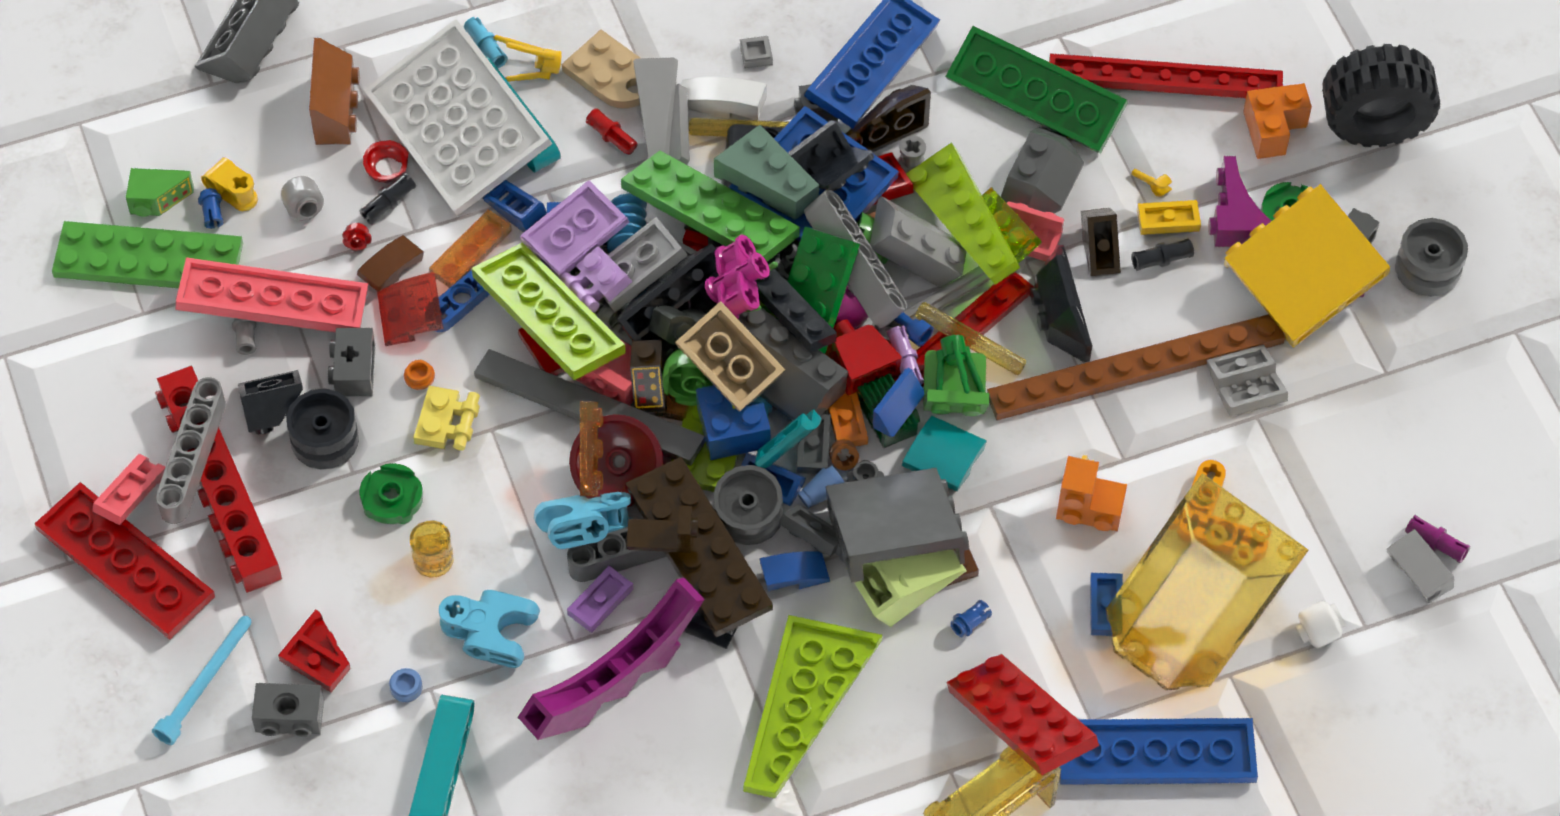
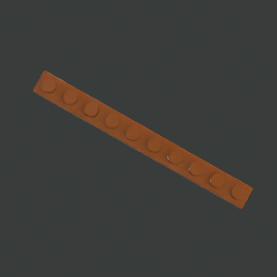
M1267 314L987 389L989 403L997 421L1207 364L1209 359L1264 344L1266 348L1284 344L1286 337L1276 322Z

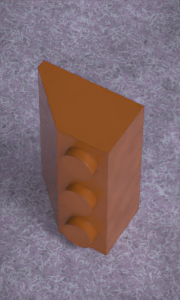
M314 38L309 104L315 145L351 144V134L357 132V117L353 115V109H358V91H354V85H359L360 70L359 67H354L351 54L321 38Z

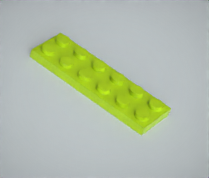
M523 242L472 268L473 278L573 380L626 353L625 344Z

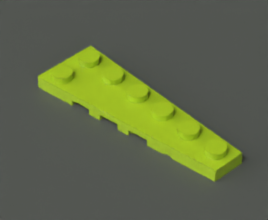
M952 142L906 173L913 184V189L995 285L1020 268L961 155Z

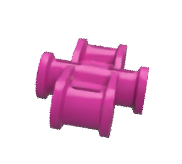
M739 235L736 237L735 242L726 247L720 246L715 250L716 268L719 276L716 278L709 277L705 281V289L710 299L715 303L721 301L737 319L745 311H753L759 307L760 302L756 280L758 278L765 279L770 273L767 261L760 253L756 252L752 241L745 235Z

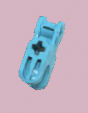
M612 492L589 499L582 495H575L545 501L537 505L534 512V521L543 532L548 533L550 542L558 549L596 543L603 540L608 533L628 527V521L632 519L628 517L627 506L631 503V496L625 492Z
M484 590L480 601L459 595L448 596L442 600L439 605L441 630L451 638L465 640L462 649L467 655L510 668L521 666L525 657L521 646L515 641L505 639L500 632L511 624L528 626L535 623L538 619L540 608L534 601L495 590Z

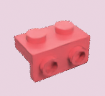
M1008 201L999 228L1006 240H1016L1023 244L1026 256L1047 261L1057 248L1062 237L1064 218L1058 217L1052 212H1042L1029 208L1022 203Z

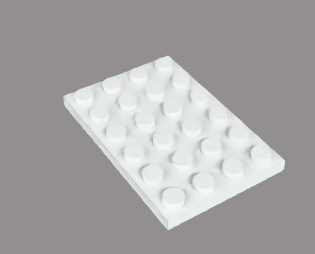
M454 19L363 89L457 216L552 144L457 19Z

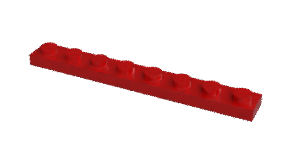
M1050 53L1049 57L1050 63L1102 88L1246 99L1247 91L1283 86V71L1053 53Z

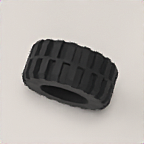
M1383 44L1380 47L1371 45L1361 51L1358 49L1352 51L1349 56L1341 57L1336 62V65L1330 67L1322 83L1329 128L1343 141L1346 140L1353 145L1359 143L1363 147H1371L1372 145L1385 147L1387 144H1400L1407 138L1413 139L1417 137L1420 131L1424 132L1434 122L1441 104L1432 62L1420 51L1414 48L1409 50L1405 45H1398V47L1392 46V44Z

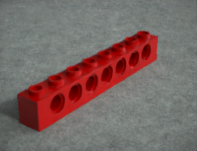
M192 365L157 378L160 390L156 391L155 395L160 408L164 409L167 407L170 415L165 416L171 433L178 432L187 405L180 407V405L189 402L193 388L198 381ZM199 422L196 425H202L205 422ZM218 427L199 482L202 489L197 490L203 508L209 506L212 514L208 515V519L214 533L220 531L223 537L222 540H219V544L224 557L232 558L234 565L229 567L235 583L242 582L246 593L279 581L282 579L278 561ZM196 448L189 449L186 452L194 451ZM214 477H221L218 480L211 481ZM224 502H232L231 504H229V505H227V506H222V505H221V504H223ZM235 527H243L239 531H232ZM247 552H254L251 556H243Z

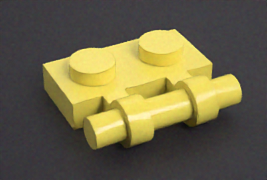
M429 385L413 437L414 444L445 449L447 439L454 440L453 448L460 451L465 450L467 441H470L473 429L471 426L473 419L479 413L480 406L478 402L480 395L476 392H469L466 401L458 402L460 398L458 390ZM454 415L461 416L460 423L456 426L452 425Z

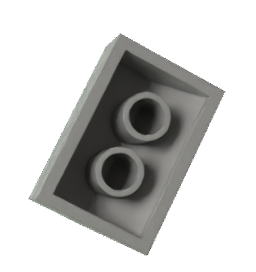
M884 197L878 199L870 245L874 252L939 288L963 275L967 251L953 236Z

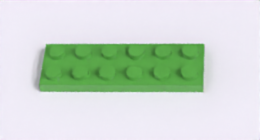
M660 150L621 179V188L724 246L735 242L736 237L739 235L747 236L752 241L756 252L760 253L766 261H769L799 237L800 227Z
M64 221L52 274L54 278L179 288L186 257L239 265L243 239L242 236Z

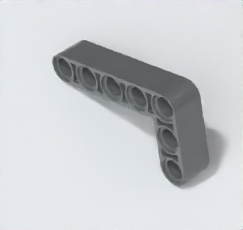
M628 527L608 533L599 542L569 548L567 552L569 575L578 582L596 579L608 566L619 572L667 556L664 552L628 550L626 545ZM608 551H617V552H618V553L615 554V555H608V554H606V552H608ZM579 560L588 561L587 563L581 565L576 563Z

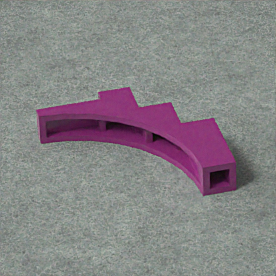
M1224 156L1222 167L1216 170V184L1222 187V192H1219L1218 205H1216L1214 217H1209L1208 233L1209 235H1214L1215 247H1231L1237 242L1243 244L1251 238L1249 234L1253 229L1262 223L1266 226L1271 222L1249 196L1239 174L1236 156Z
M684 577L676 579L652 611L622 641L593 664L571 678L551 688L532 694L517 718L537 740L587 727L603 703L627 697L643 673L666 668L681 645L678 641L679 637L705 599Z

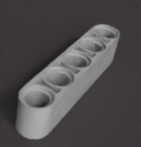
M825 190L804 209L805 216L813 229L860 244L848 285L871 321L878 327L884 328L907 309V303L841 198L832 190Z
M212 377L200 379L193 388L156 493V501L161 517L169 524L183 522L190 512L225 410L226 402L221 384ZM199 422H205L202 425H196ZM196 448L194 451L186 452L189 449ZM181 475H187L185 478L177 479ZM178 502L176 505L167 506L169 503Z

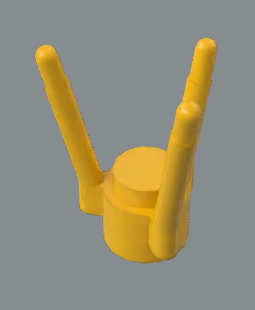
M499 35L494 36V40L505 43L507 48L536 55L535 68L540 69V72L506 76L505 79L508 82L538 78L550 80L551 73H559L562 58L561 51L540 48Z

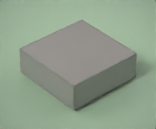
M768 36L740 39V50L744 68L773 65Z

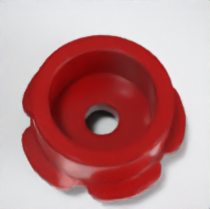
M361 223L348 225L342 234L344 246L355 251L365 249L367 244H370L372 241L368 228Z

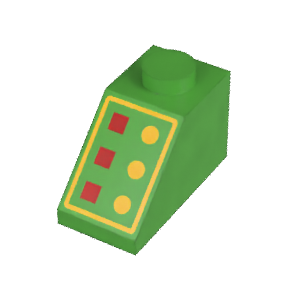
M131 168L126 192V201L130 214L141 217L149 215L160 216L194 193L191 172L184 170Z

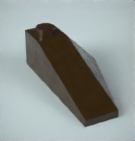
M916 85L896 89L868 112L853 129L851 128L845 134L873 153L929 126L931 91L928 88Z

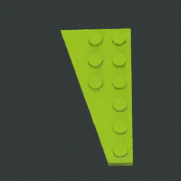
M788 615L743 785V792L770 798L777 797L882 642L883 635Z

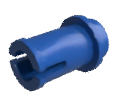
M212 188L201 191L198 198V203L202 206L204 226L209 229H215L214 221L217 222L218 228L224 224L220 209L222 197L216 189Z
M978 600L976 604L962 614H955L950 622L955 634L959 637L970 636L973 632L972 629L992 616L991 609L986 612L983 611L989 607L988 604L983 600Z

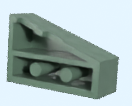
M761 125L754 128L714 158V177L721 181L725 179L738 186V190L746 194L749 192L763 199V203L795 220L803 215L804 209L819 196V184Z

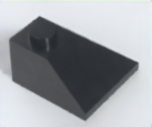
M298 370L238 383L248 432L255 431V434L258 435L272 432L274 430L273 427L280 426L287 415L290 405L303 390Z

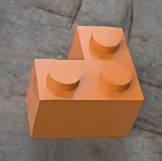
M1305 83L1247 91L1243 113L1257 159L1286 155L1290 139L1289 130L1307 127L1312 105Z
M1068 456L1056 519L1063 520L1072 525L1084 524L1093 526L1101 531L1112 530L1118 532L1127 484L1097 478L1099 462Z

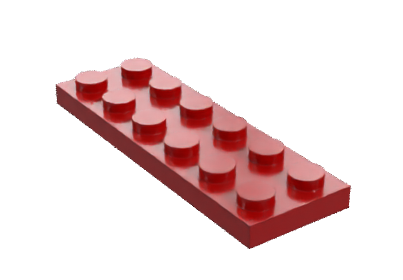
M79 482L34 523L36 530L170 640L215 598L214 591L128 520L125 519L118 525L92 512L93 503L98 499V496Z
M1003 654L990 657L984 663L970 670L963 671L957 677L946 682L949 692L1041 776L1099 746L1095 733Z

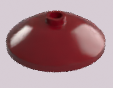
M606 415L591 421L575 438L569 457L570 472L576 487L587 499L612 492L628 493L626 482L662 466L663 453L656 435L643 422L626 415ZM618 456H622L625 459V464L621 468L615 465V459ZM632 498L630 505H628L627 507L635 505Z

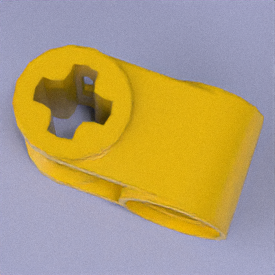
M222 157L201 176V181L207 189H216L222 199L235 209L248 211L256 206L258 197L253 189V177L237 167L228 158Z

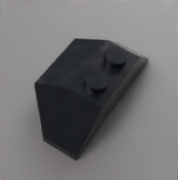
M713 244L707 245L680 261L631 300L616 320L632 341L662 339L649 330L653 309L656 307L671 306L679 311L697 309L707 314L718 304L710 299L705 289L706 279L719 276L716 268V248ZM662 339L665 348L675 349L677 347Z
M1058 245L1035 276L1034 287L1030 288L1031 302L1033 306H1038L1037 323L1039 330L1045 332L1047 342L1084 363L1090 362L1093 345L1065 246Z

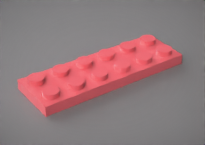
M186 257L175 310L336 332V328H361L368 283Z

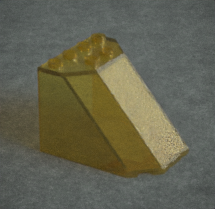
M1202 473L1106 608L1107 620L1110 622L1113 636L1112 645L1114 653L1122 659L1128 660L1133 667L1148 678L1154 679L1166 691L1178 690L1180 687L1197 686V688L1210 687L1278 597L1309 549Z

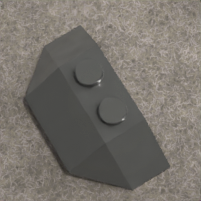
M1042 127L1030 131L1007 176L994 219L1003 220L1005 206L1008 201L1022 203L1029 208L1042 212L1056 213L1062 210L1084 166V161L1066 136Z

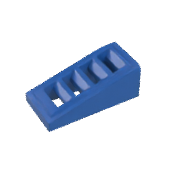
M504 180L483 196V200L522 232L528 230L547 214L541 201L507 180ZM507 192L509 193L504 199L499 201V199L502 196H504Z

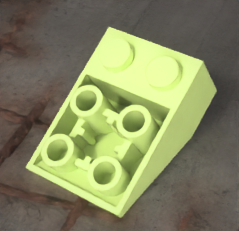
M954 549L863 564L864 581L854 583L873 615L891 627L967 570L963 564H960Z

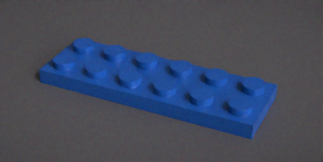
M882 0L810 85L804 97L853 129L937 28L940 19L911 0Z
M1253 718L1078 719L1096 734L1099 746L1059 767L1060 785L1257 783L1258 772Z

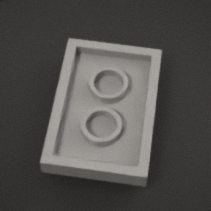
M657 217L608 254L628 275L632 283L612 301L609 302L605 297L604 299L616 312L688 256Z

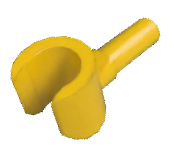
M1133 169L1131 173L1134 177L1150 185L1155 196H1163L1172 190L1168 186L1172 183V180L1166 174L1155 179L1137 169Z

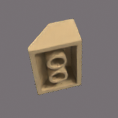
M721 301L675 342L681 351L739 412L759 397L785 371L779 362Z

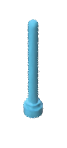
M242 616L171 715L158 720L152 729V733L156 738L168 745H173L181 735V722L252 623L250 617Z

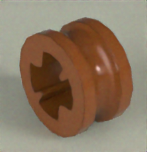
M841 439L831 445L829 457L837 469L846 471L854 468L858 463L859 453L853 442ZM847 449L851 456H846L847 460L841 461L837 454L838 452L842 454L841 450Z

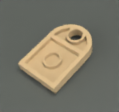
M602 29L561 64L562 71L606 104L616 108H632L640 105L638 92L632 93L627 90L631 86H637L633 61L640 57Z

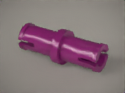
M1417 515L1411 518L1405 529L1407 534L1415 529L1433 551L1439 550L1455 559L1458 563H1462L1471 547L1447 534V529L1443 527L1437 528Z

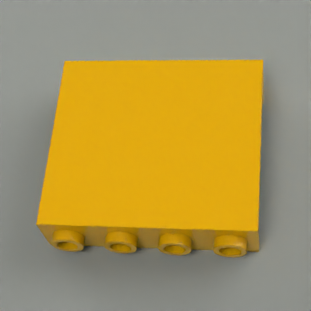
M1321 184L1314 189L1311 186L1305 189L1297 197L1299 201L1290 208L1288 205L1280 208L1273 215L1275 218L1266 226L1263 223L1260 224L1249 234L1251 238L1243 244L1240 242L1235 243L1225 252L1227 256L1224 258V266L1226 268L1230 267L1285 333V339L1292 348L1389 275L1390 272L1389 264Z

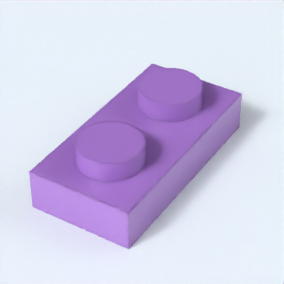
M608 566L567 608V615L592 633L634 590L633 583Z

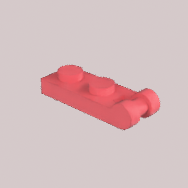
M138 454L93 503L92 512L120 525L157 484H160L165 466L159 463L154 465L149 462L148 457Z

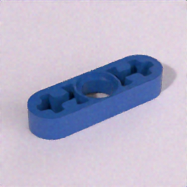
M472 269L428 306L426 310L427 324L433 331L445 332L490 295L473 278ZM459 293H467L471 297L465 303H458L454 300V297ZM438 314L442 316L445 314L446 318L442 319L441 317L435 319V315Z

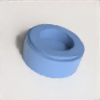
M410 668L397 670L389 681L392 696L400 702H411L417 699L423 689L419 673Z

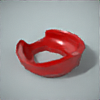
M392 140L379 141L371 144L366 149L363 155V165L366 172L375 181L382 183L393 182L406 171L409 153L398 142ZM384 158H391L402 164L400 171L391 175L380 174L376 170V165Z

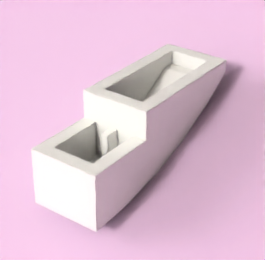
M697 77L684 79L681 83L682 86L687 88L689 110L730 120L732 114L758 120L767 98V84L752 80L731 77Z

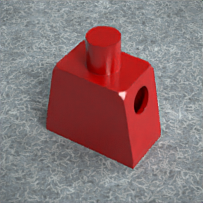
M845 319L834 326L833 329L837 332L836 342L832 343L830 356L833 361L848 371L845 391L847 396L856 393L859 385L869 383L871 380L874 381L876 378L886 376L887 374H891L892 377L898 375L902 357L873 325L868 324L855 330L849 320Z

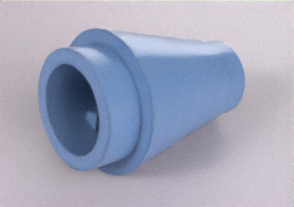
M830 466L827 469L822 468L802 491L797 494L802 503L809 509L827 500L825 486L845 482L837 470Z

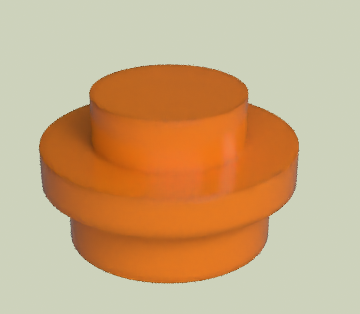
M424 360L412 361L404 371V380L412 389L422 390L428 388L435 379L433 367Z

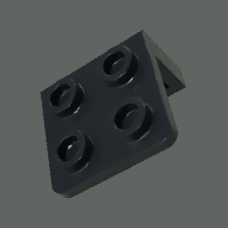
M831 120L788 152L819 184L820 189L832 191L844 186L845 180L851 175L865 170L869 165L868 163L874 158L870 150L851 147L837 122Z

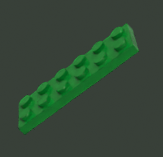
M975 26L971 27L945 76L947 80L1100 154L1128 104L1127 99Z

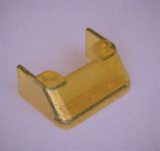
M1008 746L1000 754L997 761L940 803L938 801L931 803L924 810L923 815L1009 816L1036 795L1050 809L1055 805L1061 768L1058 767L1041 776Z

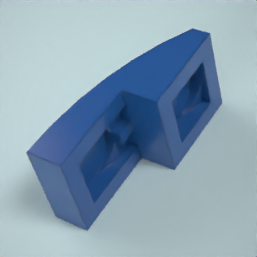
M818 551L792 552L759 558L767 591L798 584L799 589L830 582L823 554Z

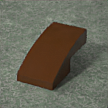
M402 235L367 260L358 269L357 275L379 292L399 281L402 271L421 262L424 251Z

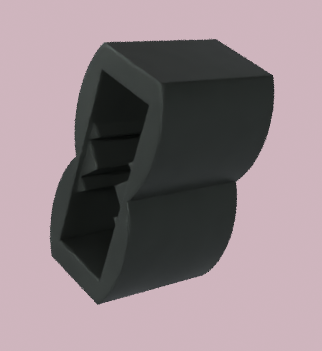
M659 306L653 309L649 330L670 344L676 345L675 342L704 317L706 313L697 309L679 311L671 306Z

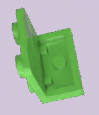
M936 350L927 351L924 357L923 390L925 394L923 397V411H931L939 415L949 414L950 412L962 413L965 416L985 414L989 406V393H986V356L982 353H971L985 392L978 391L966 361L964 362L970 393L966 394L961 383L958 366H950L947 364V361L944 364L942 390H936L938 364Z

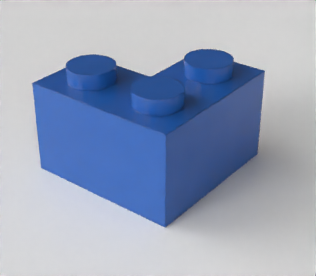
M714 385L696 389L697 410L710 460L758 451L771 440V428L764 403L746 406L739 412L736 408L733 409L732 404Z

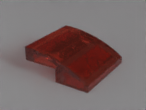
M434 272L399 281L377 292L385 346L416 341L415 334L444 329Z

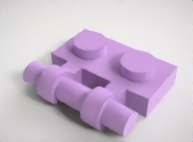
M599 246L576 265L580 271L577 276H572L566 272L560 278L592 312L598 310V301L601 298L605 297L610 302L632 283L628 275ZM591 283L593 284L590 289H585Z

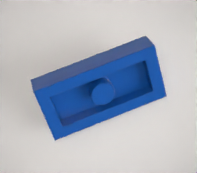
M1091 573V635L1123 636V574Z

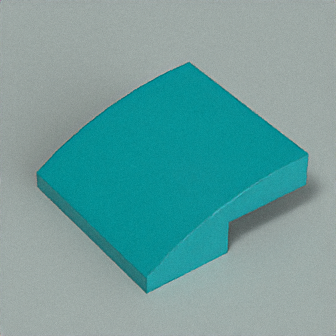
M814 409L807 415L802 413L757 451L755 464L761 468L771 466L820 425L822 418Z
M931 415L912 443L901 466L911 471L937 468L940 479H946L948 488L957 492L969 477L971 468L984 451L987 440Z

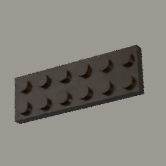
M682 457L626 482V490L644 519L678 521L679 505L692 506V518L698 519V538H692L691 553H664L680 578L684 577L705 599L699 610L716 637L773 610L772 601Z

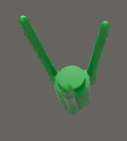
M950 335L940 340L942 349L936 351L938 360L936 390H942L944 364L947 361V364L950 366H958L964 392L966 394L970 393L964 366L966 361L978 391L985 392L971 357L970 347L965 344L964 336Z

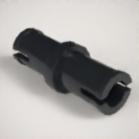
M403 172L387 188L382 187L377 192L378 195L359 210L364 219L369 218L367 220L369 224L372 225L387 210L396 208L398 201L412 189L416 188V184L411 177L407 180V177H409L407 173Z
M1189 238L1170 244L1158 243L1154 248L1132 252V265L1136 271L1156 265L1161 267L1168 266L1172 261L1193 257L1194 247Z

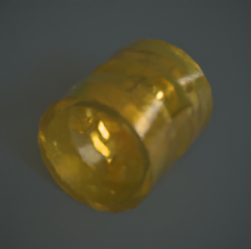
M431 520L419 523L412 529L410 548L416 571L429 578L446 574L454 563L451 535L448 528L441 522Z

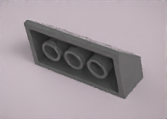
M235 0L194 67L199 71L234 83L245 79L251 80L259 72V64L262 59L272 51V42L275 37L285 29L286 19L299 6L298 0Z
M763 308L739 315L738 320L785 369L781 376L760 397L792 421L802 413L807 415L813 409L821 416L845 394L848 371L820 350L810 353L778 319Z

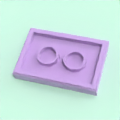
M588 180L520 235V238L560 279L562 274L569 273L587 254L597 246H602L629 224V221Z

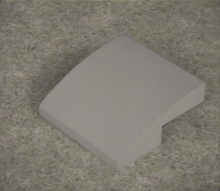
M1264 344L1207 360V366L1214 385L1230 417L1288 401V391L1276 374V363Z

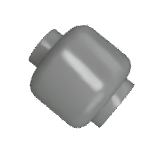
M306 176L294 177L288 180L282 187L281 200L289 215L294 219L308 220L315 217L322 210L324 198L313 179Z

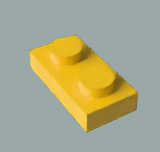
M1197 200L1138 203L1137 205L1140 235L1200 231L1201 220Z

